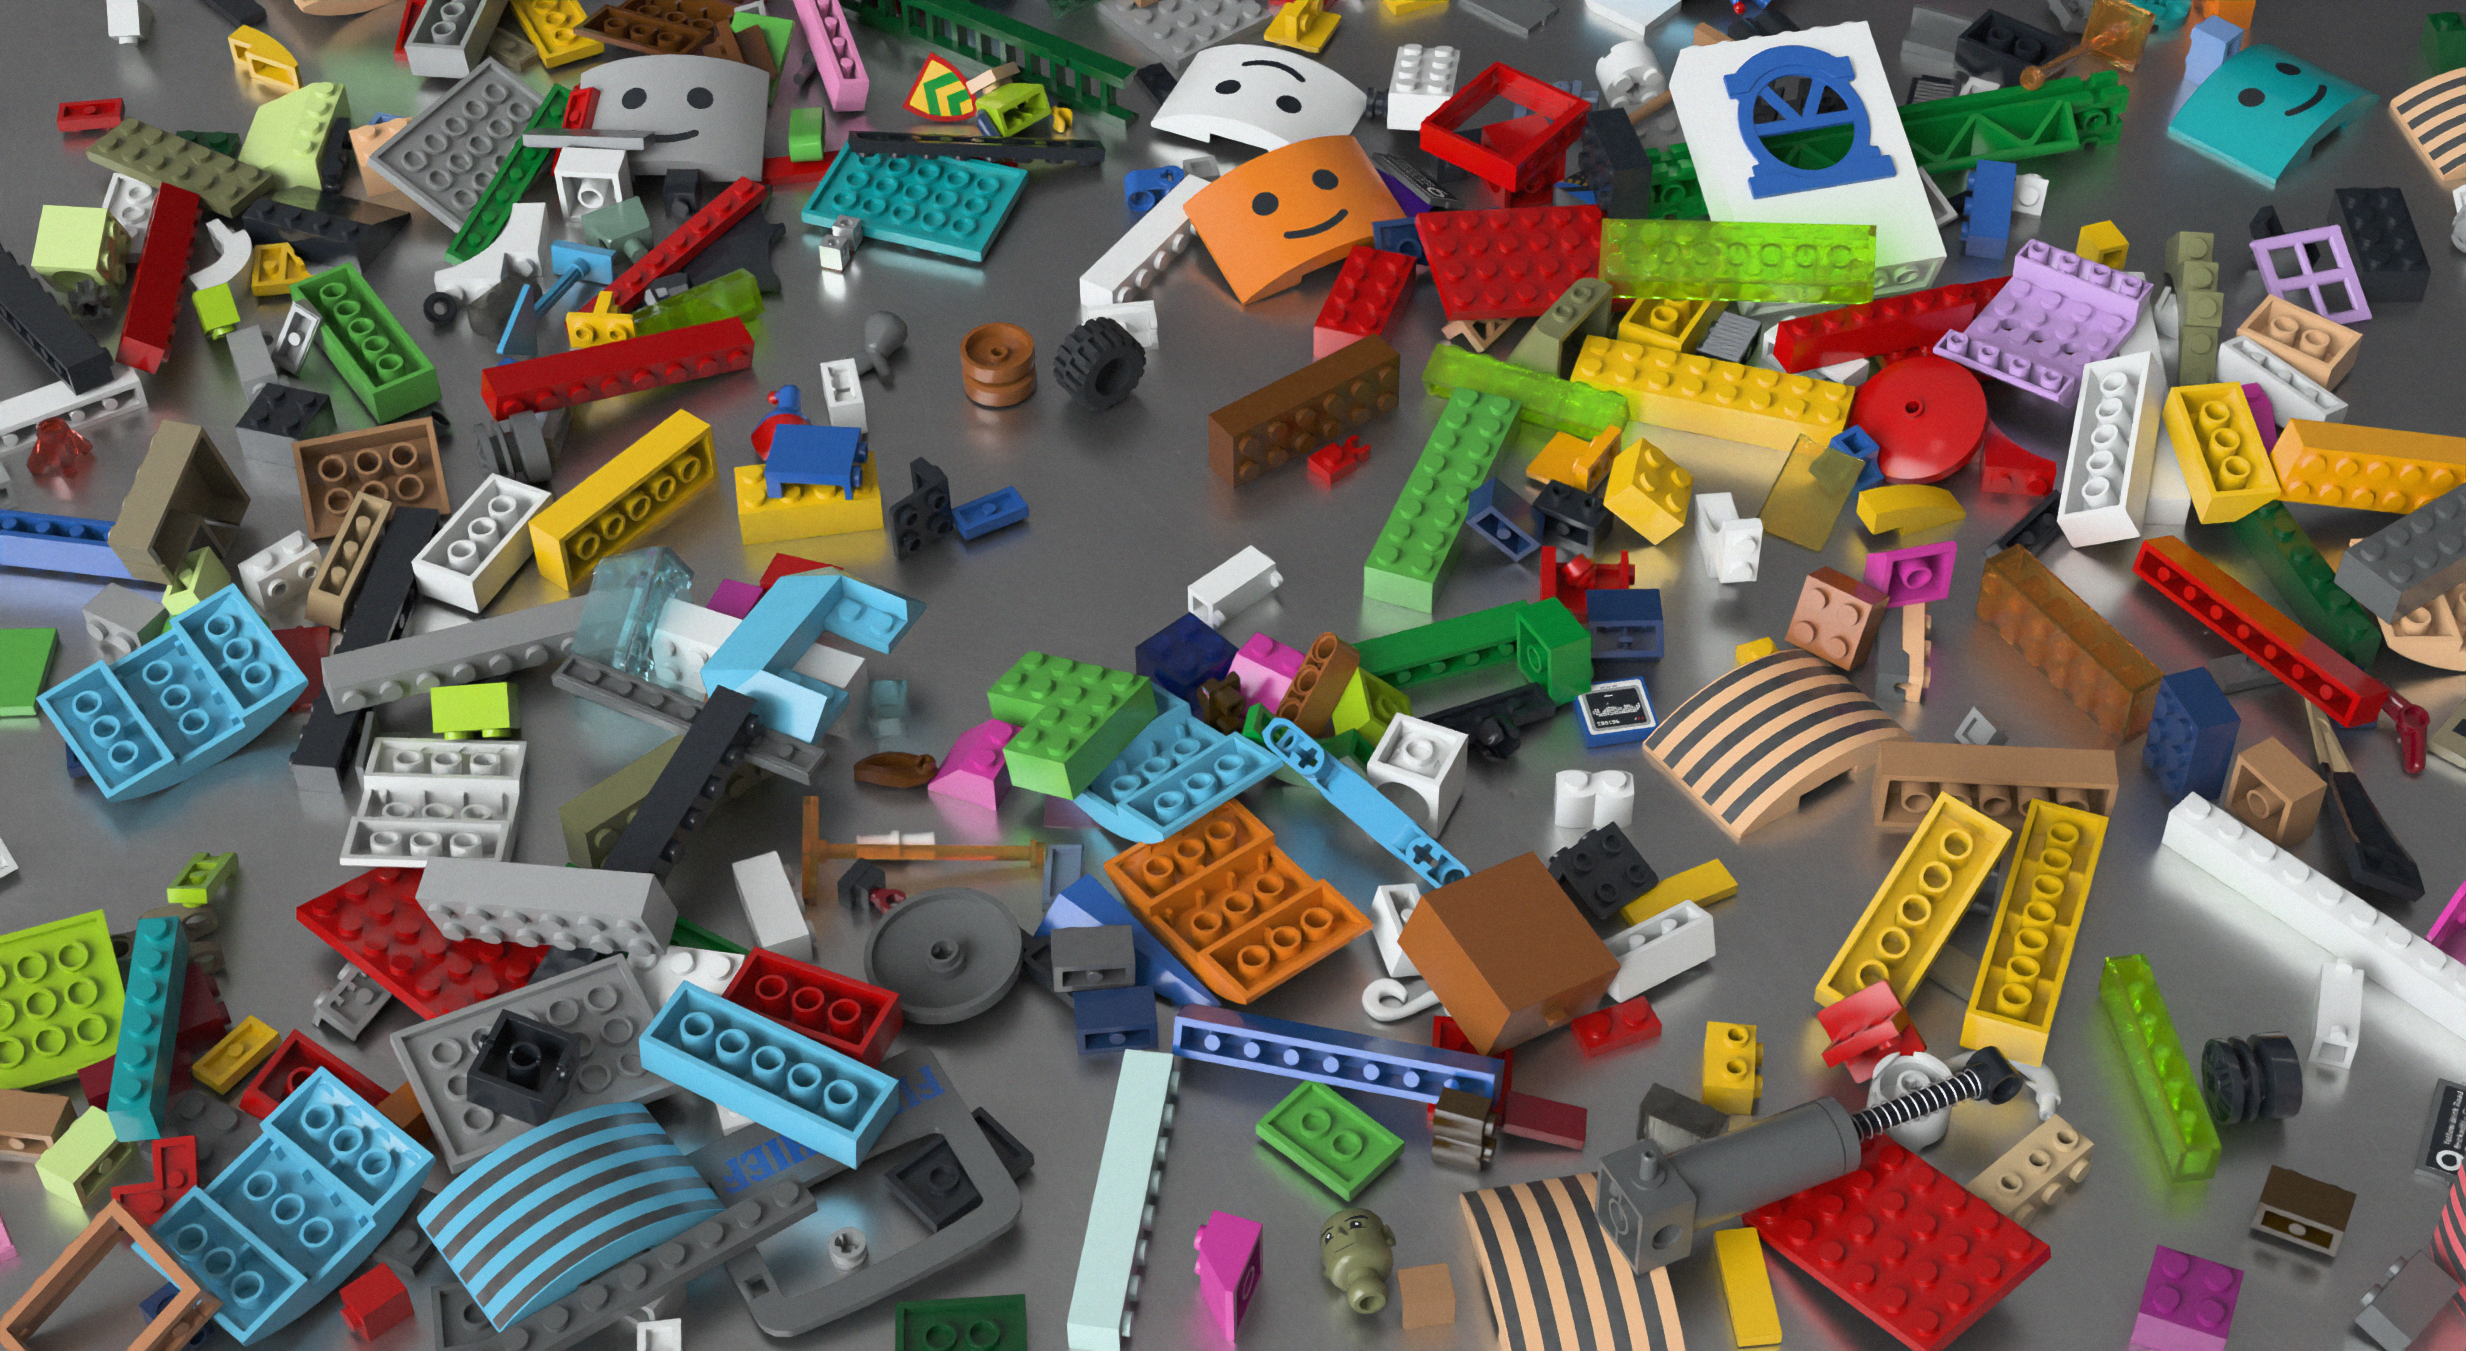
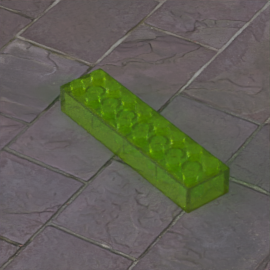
M1603 219L1598 280L1613 285L1612 298L1864 304L1873 302L1877 225Z

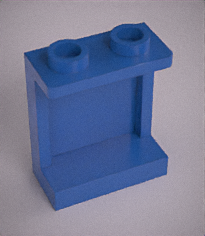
M777 424L764 471L768 498H783L786 483L840 485L844 487L845 500H853L856 487L861 488L863 469L861 464H866L868 460V443L862 442L861 428Z

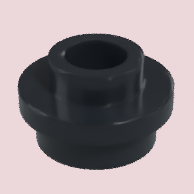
M435 292L425 299L423 313L429 322L435 325H445L456 316L457 305L449 294ZM437 303L443 305L445 309L444 314H437L434 311V305Z

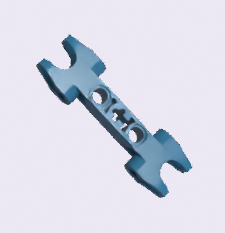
M1274 717L1262 732L1263 738L1270 750L1321 791L1320 794L1399 860L1411 866L1412 869L1436 889L1475 874L1432 839L1425 829L1345 763L1343 765L1293 722L1285 718ZM1281 727L1290 728L1287 729L1283 737L1276 743V747L1273 742L1275 731ZM1314 759H1316L1318 762H1317V764L1313 767V766L1311 765V762H1312ZM1434 858L1439 862L1435 868L1430 864Z

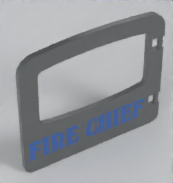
M916 1046L878 1065L877 1071L899 1080L898 1110L863 1161L932 1133H942L983 1198V1203L958 1221L913 1246L853 1275L795 1298H788L782 1294L756 1245L725 1261L726 1267L747 1302L757 1324L766 1333L776 1337L796 1336L866 1307L920 1281L977 1250L1010 1230L1020 1218L1023 1203L1018 1187L929 1048ZM757 1122L685 1156L710 1188L713 1187L719 1200L727 1209L796 1172L806 1188H809L849 1168V1166ZM763 1279L769 1292L756 1298L750 1285Z

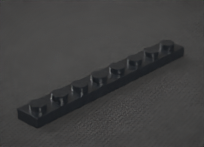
M849 131L848 144L851 151L856 152V155L861 157H874L875 153L888 154L892 158H906L907 154L920 155L921 158L928 160L938 159L939 156H951L952 159L958 161L970 160V157H983V160L989 162H1000L1002 158H1014V161L1019 163H1031L1033 159H1041L1050 164H1063L1064 160L1076 161L1080 165L1090 166L1094 165L1095 162H1105L1106 151L1100 140Z

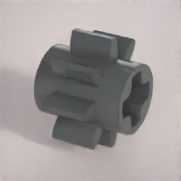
M94 279L75 282L76 292H68V303L71 304L72 314H79L85 321L94 320L99 317L103 318V308H111V298L108 296L107 286H100Z

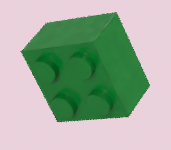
M1555 596L1516 609L1517 668L1530 683L1538 682L1556 703V707L1574 701V698L1579 695L1591 692V678L1594 677L1591 649L1594 648V641L1590 631L1579 624L1573 612L1569 608H1565Z

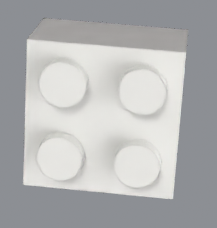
M562 148L554 173L564 222L582 223L581 215L634 197L626 150Z

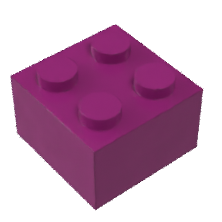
M2157 1244L2130 1342L2157 1351H2223L2228 1338L2244 1271Z

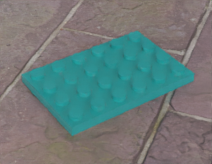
M847 140L801 212L802 222L832 228L839 215L861 219L863 236L982 262L1027 185L1029 174L1027 170L972 158L967 161H958L952 159L951 156H939L938 159L928 160L921 158L920 155L907 154L906 158H892L888 154L875 153L874 157H861L856 155V152L851 151Z

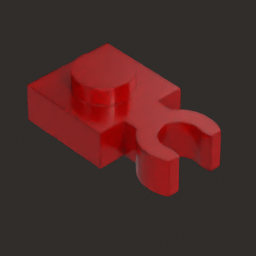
M1350 436L1342 447L1333 442L1308 457V468L1331 485L1356 471L1357 463L1367 461L1371 457V446L1367 444L1359 448V436Z

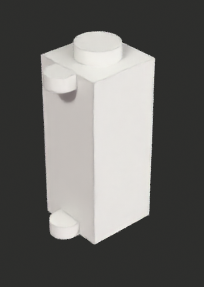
M1250 545L1188 586V613L1214 631L1276 589V587L1283 583V578L1276 571V563L1272 558Z
M2340 958L2336 964L2323 962L2315 985L2308 1061L2350 1069L2358 1046L2365 971L2353 968V962L2348 958Z

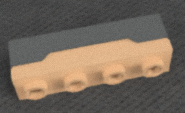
M1931 601L1885 609L1876 634L1874 699L1907 700V702L1919 703L1922 688H1929L1931 667L1924 666V662H1929L1931 640H1924V637L1930 635L1931 614H1925V610H1930Z

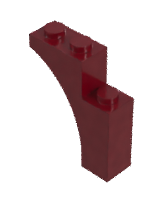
M199 961L187 965L167 1098L193 1088L188 1072L192 1071L191 1066L194 1065L191 1056L212 1049L227 1036L225 1026L232 1024L224 1001L215 1003L214 998L221 996L213 973L205 976ZM116 1054L77 1070L89 1106L93 1105L106 1113Z

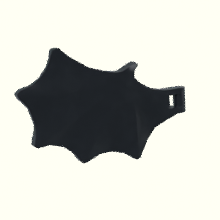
M761 184L766 187L768 197L680 269L682 273H688L697 297H702L716 303L724 313L733 312L737 305L750 295L765 291L779 292L782 289L781 281L771 266L770 253L773 244L786 233V227L784 223L769 224L764 218L765 208L773 193L772 185ZM698 212L686 214L685 222L691 219Z

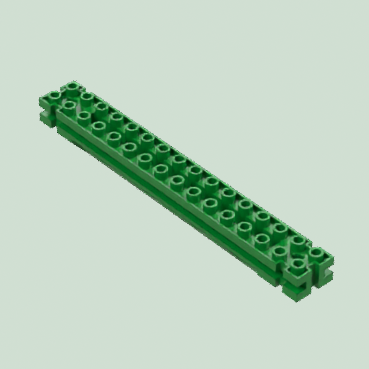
M2115 70L2091 73L2086 81H2082L2079 76L1902 105L1897 106V110L1917 169L1922 166L1927 174L1931 176L1976 168L1977 159L2012 162L2082 150L2087 142H2093L2095 147L2117 144L2120 142L2123 121L2118 114L2126 112L2130 91L2125 84L2118 85V74ZM1854 124L1759 139L1764 147L1781 162L1798 169L1820 170L1838 163L1849 152L1854 139ZM1687 142L1669 145V149L1663 153H1660L1657 147L1645 149L1653 169L1647 218L1638 219L1639 225L1665 222V215L1674 214L1677 220L1709 214Z

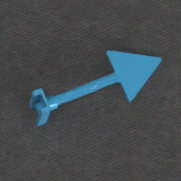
M556 239L551 244L553 274L562 276L535 305L533 302L532 285H523L498 345L497 353L503 355H537V322L548 313L576 282L588 280L608 285L618 278V274L613 273V260L617 257V252L615 250Z

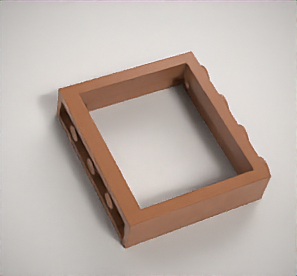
M113 1198L104 1209L98 1212L95 1219L65 1248L64 1252L44 1274L34 1281L30 1289L17 1303L4 1313L0 1320V1343L7 1351H32L25 1342L127 1232L182 1290L126 1351H180L224 1303L137 1212ZM199 1300H202L196 1307H194Z

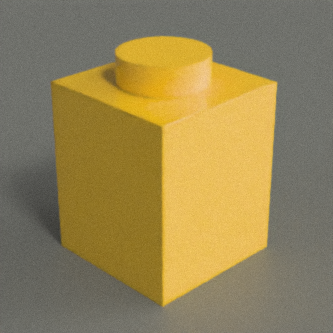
M2107 220L2081 227L2076 253L2085 259L2106 265L2115 270H2121L2125 266L2129 242L2112 221Z

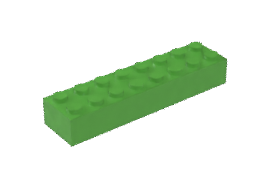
M1456 386L1364 565V597L1428 614L1433 613L1474 529L1466 523L1470 493L1493 477H1499L1520 434L1521 401Z

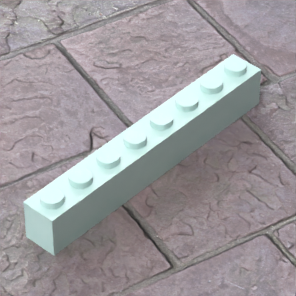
M1125 1049L1067 1320L1069 1348L1091 1351H1121L1123 1337H1131L1134 1312L1129 1311L1131 1301H1138L1141 1276L1136 1275L1138 1265L1145 1266L1147 1259L1148 1240H1143L1145 1230L1152 1231L1155 1206L1150 1205L1152 1196H1159L1162 1173L1157 1171L1158 1162H1165L1167 1158L1168 1137H1164L1165 1128L1172 1129L1175 1105L1170 1104L1172 1096L1179 1095L1181 1086V1072L1175 1071L1174 1054Z

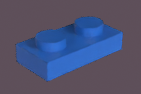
M1012 485L952 508L953 524L967 541L1029 517V506Z

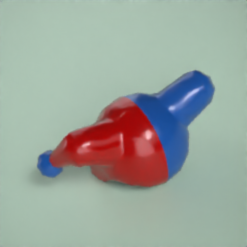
M784 385L778 391L769 392L767 396L768 402L771 405L778 406L765 415L752 430V445L762 459L765 460V464L768 460L777 424L812 425L809 418L801 412V391L796 385Z

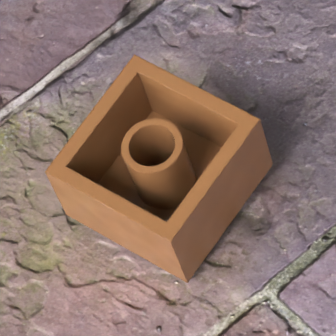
M2272 736L2238 754L2224 807L2243 824L2282 849L2287 850L2312 836L2328 784L2296 757L2289 748H2286Z

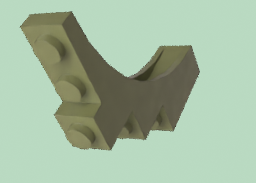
M2180 231L2167 239L2164 273H2169L2172 277L2178 312L2177 387L2214 384L2218 329L2221 327L2224 297V293L2217 292L2219 263L2212 262L2214 233Z

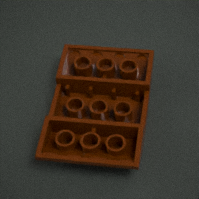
M626 0L618 7L605 4L575 26L573 32L580 37L647 55L705 56L702 48L715 42V37L720 35L716 23L728 19L732 25L735 15L734 8L760 0ZM763 0L765 5H767L769 0Z

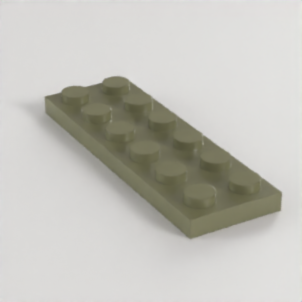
M131 117L122 121L117 127L86 149L88 160L158 189L163 181L199 194V206L231 219L235 218L275 185L274 176L269 172Z

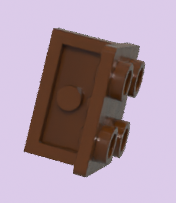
M728 19L716 23L720 35L715 37V42L702 48L706 57L730 60L769 72L770 81L779 77L764 35L758 24L735 33Z

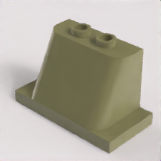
M1582 278L1576 281L1536 321L1511 354L1489 375L1488 387L1546 412L1564 394V383L1560 382L1562 353L1570 345L1582 349L1587 334L1613 340L1617 339L1618 329L1610 326L1613 285L1595 278Z

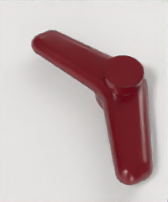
M2372 677L2390 690L2381 709L2396 722V730L2401 737L2405 771L2410 774L2422 772L2426 766L2427 726L2430 723L2428 712L2423 707L2409 702L2379 678Z

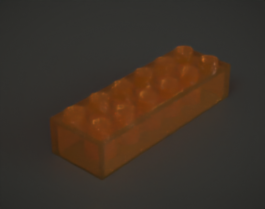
M2020 543L1986 559L1975 611L1980 618L1994 628L2008 644H2011L2027 659L2030 665L2036 667L2051 681L2055 688L2060 689L2075 703L2080 711L2087 714L2100 726L2105 734L2109 735L2120 746L2148 733L2149 722L2152 720L2156 705V695L2159 693L2162 677L2166 676V674Z

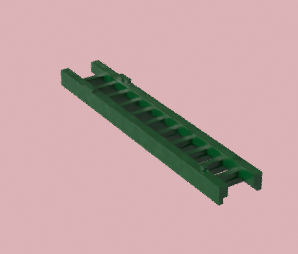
M838 0L845 18L981 73L1013 61L1016 62L1015 47L1024 50L1025 68L1018 66L1020 73L1011 77L1013 83L1043 84L1045 92L1058 103L1057 107L1073 109L1125 131L1139 119L1138 113L1118 106L1116 103V87L1125 90L1133 83V76L1137 74V68L966 0H899L901 1L903 19L897 17L895 0H878L879 9L873 7L872 0ZM919 9L924 10L926 13L927 29L921 27ZM944 19L949 20L951 23L952 39L945 36ZM967 28L974 30L976 48L968 45ZM991 37L999 40L1000 58L992 55ZM1040 57L1049 60L1050 78L1041 75ZM1065 67L1075 72V88L1066 85ZM1090 77L1100 80L1101 98L1091 95Z

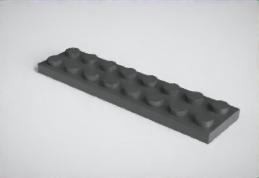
M189 1089L164 1118L161 1139L189 1135L198 1137L200 1181L202 1185L207 1187L264 1133L259 1126L263 1120ZM145 1140L138 1150L142 1159L153 1163L152 1140ZM420 1188L399 1221L368 1257L380 1263L385 1262L387 1266L416 1277L437 1250L418 1223L417 1216L438 1194Z

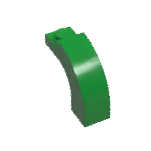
M1259 702L1249 707L1242 735L1275 754L1266 745L1262 734L1275 716ZM1281 727L1275 731L1273 742L1276 747V743L1286 733L1287 727ZM1355 728L1331 738H1312L1343 765L1345 763L1367 781V763L1376 748ZM1314 759L1311 765L1314 767L1318 761ZM1283 761L1284 766L1271 773L1272 776L1287 783L1317 789L1285 761Z

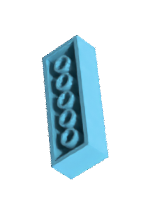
M686 980L682 981L639 1037L642 1068L855 1170L859 1167L898 1110L899 1080Z

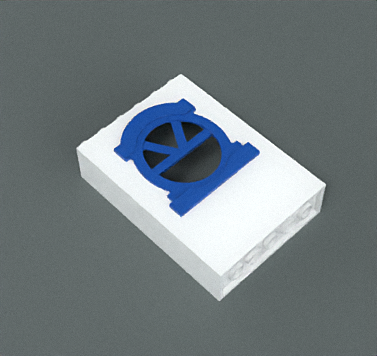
M1848 21L1830 27L1816 26L1809 30L1798 32L1784 31L1778 35L1765 37L1752 36L1746 40L1733 42L1724 40L1713 45H1692L1680 50L1669 88L1724 263L1736 267L1733 292L1741 316L1752 319L1931 288L1947 254L1867 21L1856 23ZM1787 76L1811 78L1812 83L1802 117L1779 97L1768 84ZM1829 86L1837 92L1848 106V110L1816 115L1824 87ZM1760 96L1766 100L1786 120L1754 124L1753 109L1757 97ZM1854 124V139L1849 152L1838 163L1820 170L1798 169L1781 162L1764 147L1759 139Z

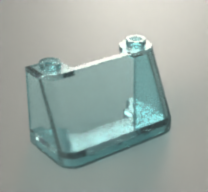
M654 545L603 557L594 568L593 581L568 657L574 652L648 681V671H654L656 664L647 656L666 597L677 598L678 590L676 588L690 589L694 571L668 546ZM572 693L576 698H584Z

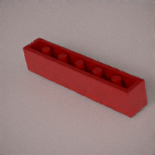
M1957 283L1781 321L1778 324L1773 355L1788 374H1794L1939 342L1949 329L1963 333L1972 323L1976 302L1962 285Z

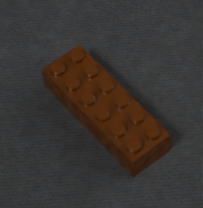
M1373 333L1208 414L1209 467L1235 489L1365 424L1385 412L1391 411L1399 406L1400 353L1376 333Z

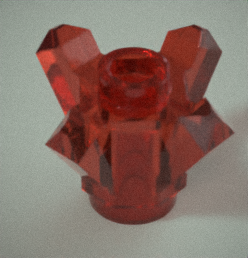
M47 418L38 425L37 440L26 466L31 474H42L47 466L61 469L63 475L72 480L78 474L74 461L80 454L86 456L93 449V445L87 438L70 429L62 418Z

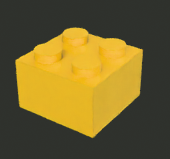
M1642 437L1614 458L1603 505L1656 545L1684 526L1694 477L1685 468L1680 467L1667 457L1660 448L1652 445Z

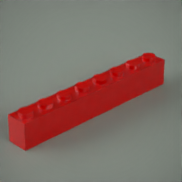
M163 181L152 205L115 357L116 362L155 375L160 362L166 364L172 350L171 342L177 328L175 323L180 313V302L186 287L184 283L189 273V262L194 251L193 244L199 229L197 226L203 209L198 208L199 194Z
M736 316L482 369L481 396L493 418L499 422L508 420L510 415L528 410H533L534 414L750 368L752 367L755 342L740 317Z
M2174 535L2143 541L2131 571L2344 727L2351 728L2376 721L2390 690Z

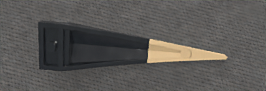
M2305 698L2322 780L2328 784L2325 794L2338 853L2349 866L2352 880L2388 892L2393 896H2399L2413 902L2418 901L2425 894V889L2417 863L2399 842L2369 798L2349 763L2326 713Z

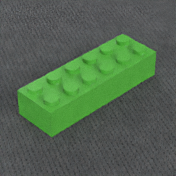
M351 262L289 285L293 302L306 299L311 302L323 317L315 341L380 425L442 399L435 367Z

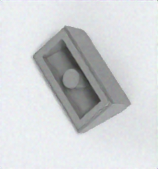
M301 299L293 302L271 355L273 362L296 376H299L323 320L321 314L308 300Z

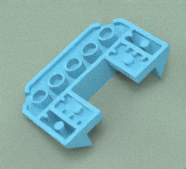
M832 566L781 576L701 668L700 674L708 694V699L717 685L754 698L758 701L766 717L765 727L816 746L850 704L849 693L796 672L792 668L824 630L890 655L927 609V603Z

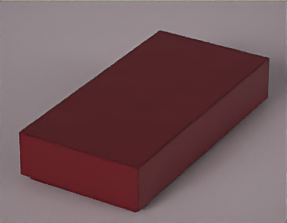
M1507 1090L1503 1101L1501 1132L1581 1150L1586 1138L1587 1108Z

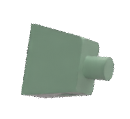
M638 196L581 215L587 244L615 250L617 257L613 260V265H619L630 260L633 264H636L655 248L652 228Z

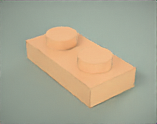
M1013 61L986 71L966 82V85L971 94L983 91L984 95L1005 84L1013 83L1011 77L1020 73L1016 62Z

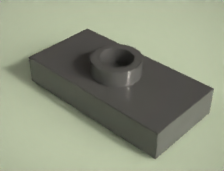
M2245 653L2210 659L2207 668L2223 694L2283 682Z

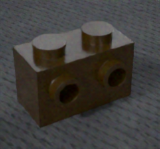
M2272 1164L2251 1227L2336 1257L2357 1194L2344 1190L2337 1185L2327 1184L2304 1176L2294 1170Z

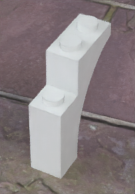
M513 203L509 222L494 243L480 254L461 264L435 272L434 282L437 292L449 294L455 300L456 305L506 303L510 278L543 277L550 233L546 203Z
M1731 492L1695 495L1693 524L1708 578H1719L1720 583L1756 581L1763 532L1761 519H1739Z

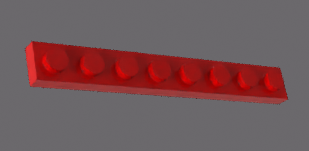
M742 176L603 291H613L615 305L620 306L621 314H627L643 300L647 285L654 279L677 273L768 197L766 187ZM598 295L577 312L593 313ZM565 321V322H564V325H565L566 332L568 333L567 324H566V321Z

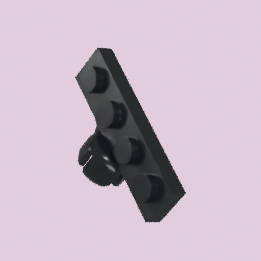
M1534 682L1417 719L1468 734V743L1475 745L1487 760L1500 762L1501 758L1494 750L1496 749L1505 760L1511 758L1521 745L1519 737H1521L1522 732L1518 729V726L1555 715L1556 703L1538 682Z

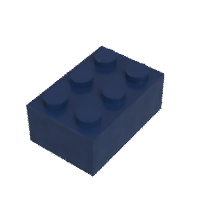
M2204 666L2162 677L2159 693L2156 695V705L2152 720L2149 722L2146 744L2142 750L2145 764L2147 767L2152 768L2160 780L2163 791L2170 795L2176 806L2192 792H2195L2207 801L2220 798L2241 723V718Z

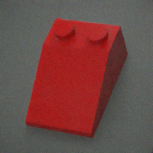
M294 1028L246 1088L238 1108L264 1120L320 1066H323L374 1108L391 1093Z

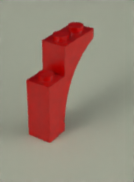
M1990 416L1986 437L1978 452L1968 462L1979 464L1980 492L2045 497L2053 491L2057 473L2056 462L2035 455L2011 441L1998 429Z

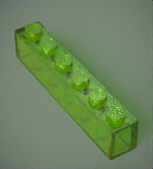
M1437 343L1422 374L1426 394L1450 400L1456 386L1521 401V422L1554 432L1562 431L1588 442H1592L1596 435H1601L1610 424L1621 428L1623 434L1631 416L1628 399L1616 391L1609 390L1605 392L1592 388L1587 383L1581 381L1570 382L1563 380L1550 372L1539 373L1532 371L1522 364H1508L1498 361L1488 354L1477 355L1470 353L1457 345L1446 346Z
M2146 954L2106 957L2098 990L2172 1183L2213 1179L2223 1148Z

